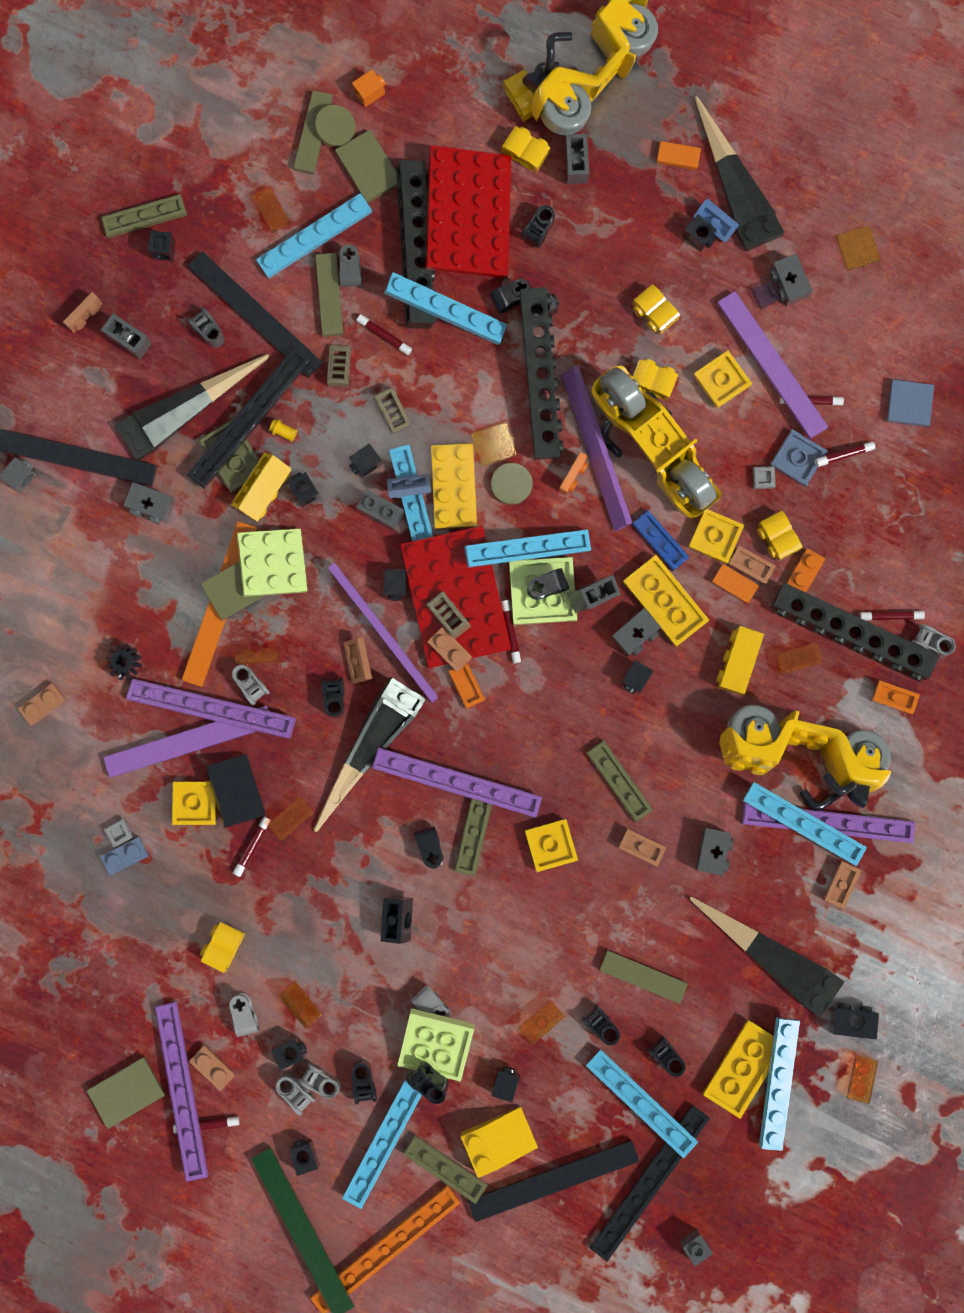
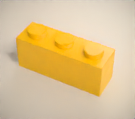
M264 452L231 503V506L249 519L258 522L266 514V508L269 503L277 497L280 486L289 478L291 468L275 456Z
M742 626L732 630L729 642H732L730 651H725L722 661L725 662L723 670H719L716 682H719L717 688L740 696L745 694L763 640V633Z

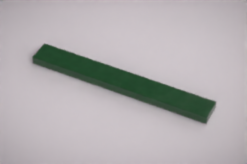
M270 1147L254 1156L251 1160L332 1313H345L352 1309L355 1305L273 1149Z

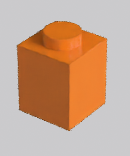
M373 69L352 82L353 92L364 107H367L385 94L384 85L386 83L380 74L376 75Z

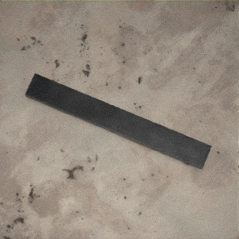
M203 251L188 265L189 269L282 355L286 357L295 347L310 359L311 362L302 372L308 379L323 364L318 357Z
M294 347L187 476L202 489H205L309 365L310 359Z
M0 429V452L153 487L158 468L157 465Z
M691 1104L679 1121V1124L696 1139L710 1120V1117ZM666 1141L589 1246L593 1252L607 1262L682 1159Z
M631 1139L482 1194L476 1204L469 1199L468 1202L474 1220L478 1222L640 1161Z

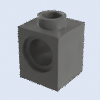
M15 457L0 474V478L14 490L21 493L37 474L32 471L33 466L25 459L20 461Z
M698 1229L679 1241L694 1266H697L713 1254Z

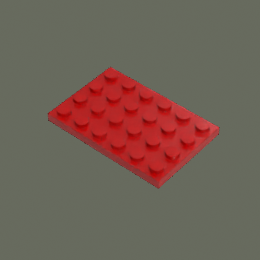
M430 146L426 236L427 270L498 278L508 277L510 155Z
M483 526L400 544L428 668L449 664L428 643L442 627L447 631L426 605L442 591L471 625L469 629L455 640L472 658L511 650L492 565L467 568L464 547L487 543ZM444 600L435 609L438 610L447 602ZM449 607L447 610H445V611L441 614V616L443 617V616H444L445 614H447L452 608ZM453 615L446 622L450 623L457 615ZM460 621L454 627H452V630L459 626L462 623V621Z

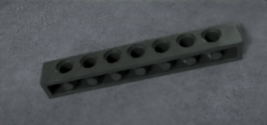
M400 160L396 167L402 276L411 281L420 282L423 286L436 291L433 289L435 271L426 269L428 202L426 182L428 181V169H425V161ZM410 182H414L417 187H413ZM411 202L417 203L419 208L414 207ZM412 222H417L420 228L415 227ZM413 242H418L421 248L416 247ZM415 262H419L422 268H418ZM404 303L406 328L430 329L437 321V317Z
M546 287L520 289L534 460L560 458V453H564L563 440H559L558 432H562L561 419H557V411H560V400L555 398V390H558V378L553 376V369H556V356H552L551 348H555L554 335H550L549 327H553L552 314H548L547 307L551 306L550 293H546ZM539 306L542 309V314L539 316L533 315L531 308ZM540 327L544 330V335L536 337L532 330ZM537 348H542L545 350L546 356L538 358L534 351ZM537 370H546L548 377L546 379H539L536 375ZM546 390L549 392L550 398L548 400H541L538 397V392ZM542 411L550 412L551 420L543 421L540 418V413ZM544 432L552 433L553 441L549 443L544 442L542 434Z
M783 583L780 586L771 606V609H774V613L784 618L786 616L791 617L797 625L802 627L810 626L814 628L813 632L821 636L827 634L833 637L832 641L840 645L846 643L852 646L851 649L859 654L865 652L871 655L872 660L878 663H883L884 661L891 665V669L901 673L905 671L910 674V678L919 682L930 679L940 657L923 647L787 583ZM792 601L800 604V611H794L791 608ZM812 610L819 613L820 618L818 621L811 618L810 613ZM831 619H835L839 623L838 630L831 628ZM850 628L857 630V639H853L849 635ZM870 637L876 639V648H872L869 645ZM890 646L896 649L897 654L895 657H891L888 653ZM909 655L915 658V666L908 664L907 659Z

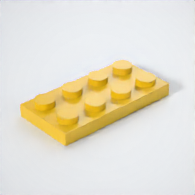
M473 444L432 445L435 530L477 527Z
M657 555L623 580L625 586L661 626L660 629L675 647L709 621L707 616Z
M747 1019L702 1094L741 1119L769 1073L774 1036Z

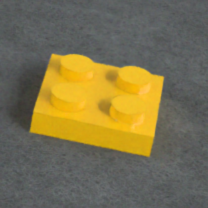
M728 350L693 375L717 409L752 385V382Z
M707 509L702 514L688 548L728 564L744 525Z
M173 782L172 825H216L217 804L210 782Z
M566 819L525 830L536 872L578 861Z

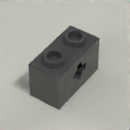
M587 134L566 135L567 184L588 183Z
M797 253L773 262L769 274L772 282L777 284L779 299L784 301L786 306L809 298L813 291Z
M114 313L101 329L108 339L139 360H141L152 344L145 334Z
M132 482L124 507L133 516L140 517L142 514L149 517V521L160 524V522H168L176 500L170 495ZM150 502H152V503H153V506H152V507H151V506H148V508H147V507L145 506L146 503L150 504Z
M367 489L356 507L360 514L395 532L404 516L402 508Z
M610 575L595 580L567 595L574 612L578 613L598 606L621 595L614 576Z
M644 608L618 630L611 639L627 657L631 654L636 656L644 649L642 644L645 641L652 642L660 635L657 631L661 626ZM633 630L636 632L640 630L642 632L640 635L641 639L639 637L634 639Z
M703 828L695 870L723 876L724 872L728 871L729 859H727V853L732 850L734 841L731 838V833ZM717 846L720 855H716L714 859V854L710 853V851Z

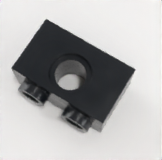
M400 896L383 898L380 942L402 944L411 941L413 898Z
M838 1003V1007H831L829 1032L833 1035L877 1040L879 1013L873 1011V1007L860 1005V1009L851 1008V1004ZM853 1015L859 1017V1022L855 1026L850 1025V1018Z

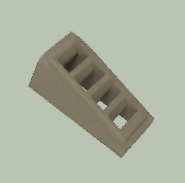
M330 345L327 376L328 387L349 388L351 346ZM335 351L346 352V356H345V355H334V352H335ZM334 359L345 360V363H334ZM334 367H345V371L333 369ZM333 375H344V378H333Z
M393 387L373 396L392 434L411 425ZM391 395L392 399L382 403L381 399ZM395 403V407L386 411V406ZM399 410L400 414L389 418V414ZM403 418V422L393 426L392 422Z
M443 591L426 604L454 639L471 627ZM444 600L447 602L438 610L435 609ZM451 607L452 609L442 617L441 614ZM453 615H457L450 623L446 622ZM462 621V623L459 626L452 630V627H454L457 623Z

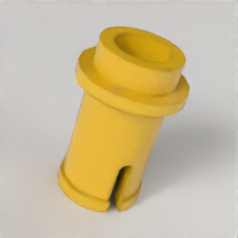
M274 419L269 431L273 435L277 434L293 442L298 430L281 423L282 420L280 419L278 421Z

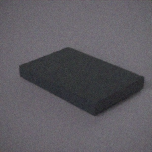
M247 754L205 767L224 828L266 815Z

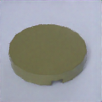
M336 104L327 105L322 108L314 121L317 137L321 142L330 147H341L348 143L353 137L356 128L351 113L344 107Z
M507 463L498 467L491 479L493 494L501 503L507 505L522 503L530 495L533 486L529 471L516 463Z

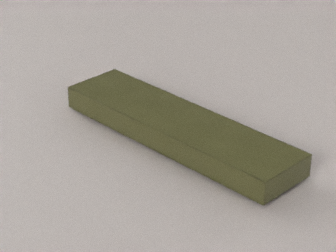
M318 91L312 92L294 164L295 171L315 174L322 142L315 133L314 121L322 108L332 105L333 95Z
M178 194L102 216L101 218L107 238H112L187 216L182 196Z
M317 254L316 266L322 336H343L337 254Z
M604 740L586 752L635 822L653 811Z
M471 798L454 871L473 876L476 875L492 804Z
M608 950L599 969L601 972L679 1004L688 985L686 982Z
M416 1135L403 1153V1155L475 1204L488 1185Z

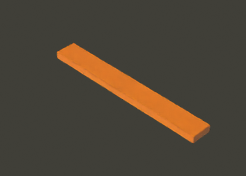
M237 521L220 572L239 562L237 533L258 532L257 527ZM210 601L182 681L200 687L204 686L227 618L223 621L220 619Z
M445 1185L338 1273L349 1294L461 1203L448 1185ZM318 1289L310 1296V1299L321 1313H327L330 1309L321 1291Z

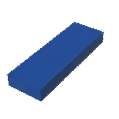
M649 510L632 523L633 527L672 571L676 570L689 558L687 553Z

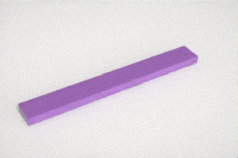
M734 291L718 301V307L809 440L826 430L828 425L738 294Z
M575 366L564 372L561 376L614 531L621 530L632 524V520L579 366Z
M334 563L329 566L330 572L431 703L438 699L437 694L342 571Z
M136 679L131 680L126 697L129 701L286 739H291L296 721L294 717Z
M268 706L258 708L261 710L269 711ZM214 722L103 758L109 778L257 731Z
M381 748L377 749L372 769L535 818L537 817L542 800L541 796Z
M744 803L742 824L790 829L749 804ZM802 809L847 836L906 843L914 842L915 822Z
M178 1002L155 1006L185 1180L187 1182L205 1178L209 1175Z

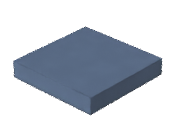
M892 380L887 422L929 427L934 385Z
M792 429L769 466L774 467L779 472L806 487L818 468L815 465V459L824 457L828 450Z

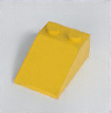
M521 1106L461 1132V1139L478 1178L494 1172L538 1148Z

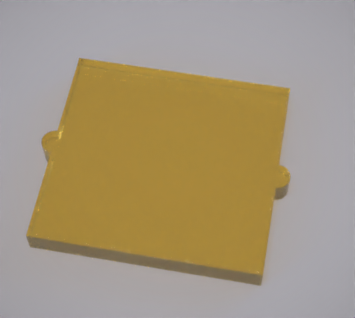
M870 226L858 230L852 229L851 232L836 237L847 270L858 267L865 268L868 264L881 260Z
M507 422L472 433L476 446L475 452H478L482 466L517 456L513 444L514 437L510 435Z

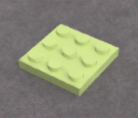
M301 529L237 533L243 597L307 592Z
M573 557L509 562L513 625L577 621V613L574 612L567 595L575 590ZM559 568L563 569L570 589L540 600H533L529 597L527 588L532 579ZM534 585L533 591L537 590L540 593L542 587L538 588L537 585Z
M411 1008L398 1066L416 1071L421 1062H427L444 1077L461 1082L475 1024Z

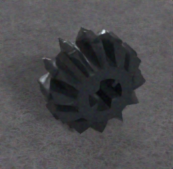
M125 644L123 649L121 645H116L117 652L112 649L109 650V653L113 656L112 658L106 657L105 660L111 662L106 665V669H112L111 676L117 675L118 679L122 680L125 675L126 679L130 680L131 672L138 675L135 667L141 668L142 664L136 661L142 659L141 655H135L137 653L136 648L130 650V645ZM122 658L128 660V663H125V667L120 665V661L123 662Z

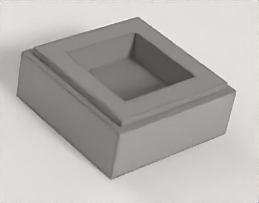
M753 467V489H774L776 487L774 467Z
M121 819L104 828L113 848L134 838L125 819Z

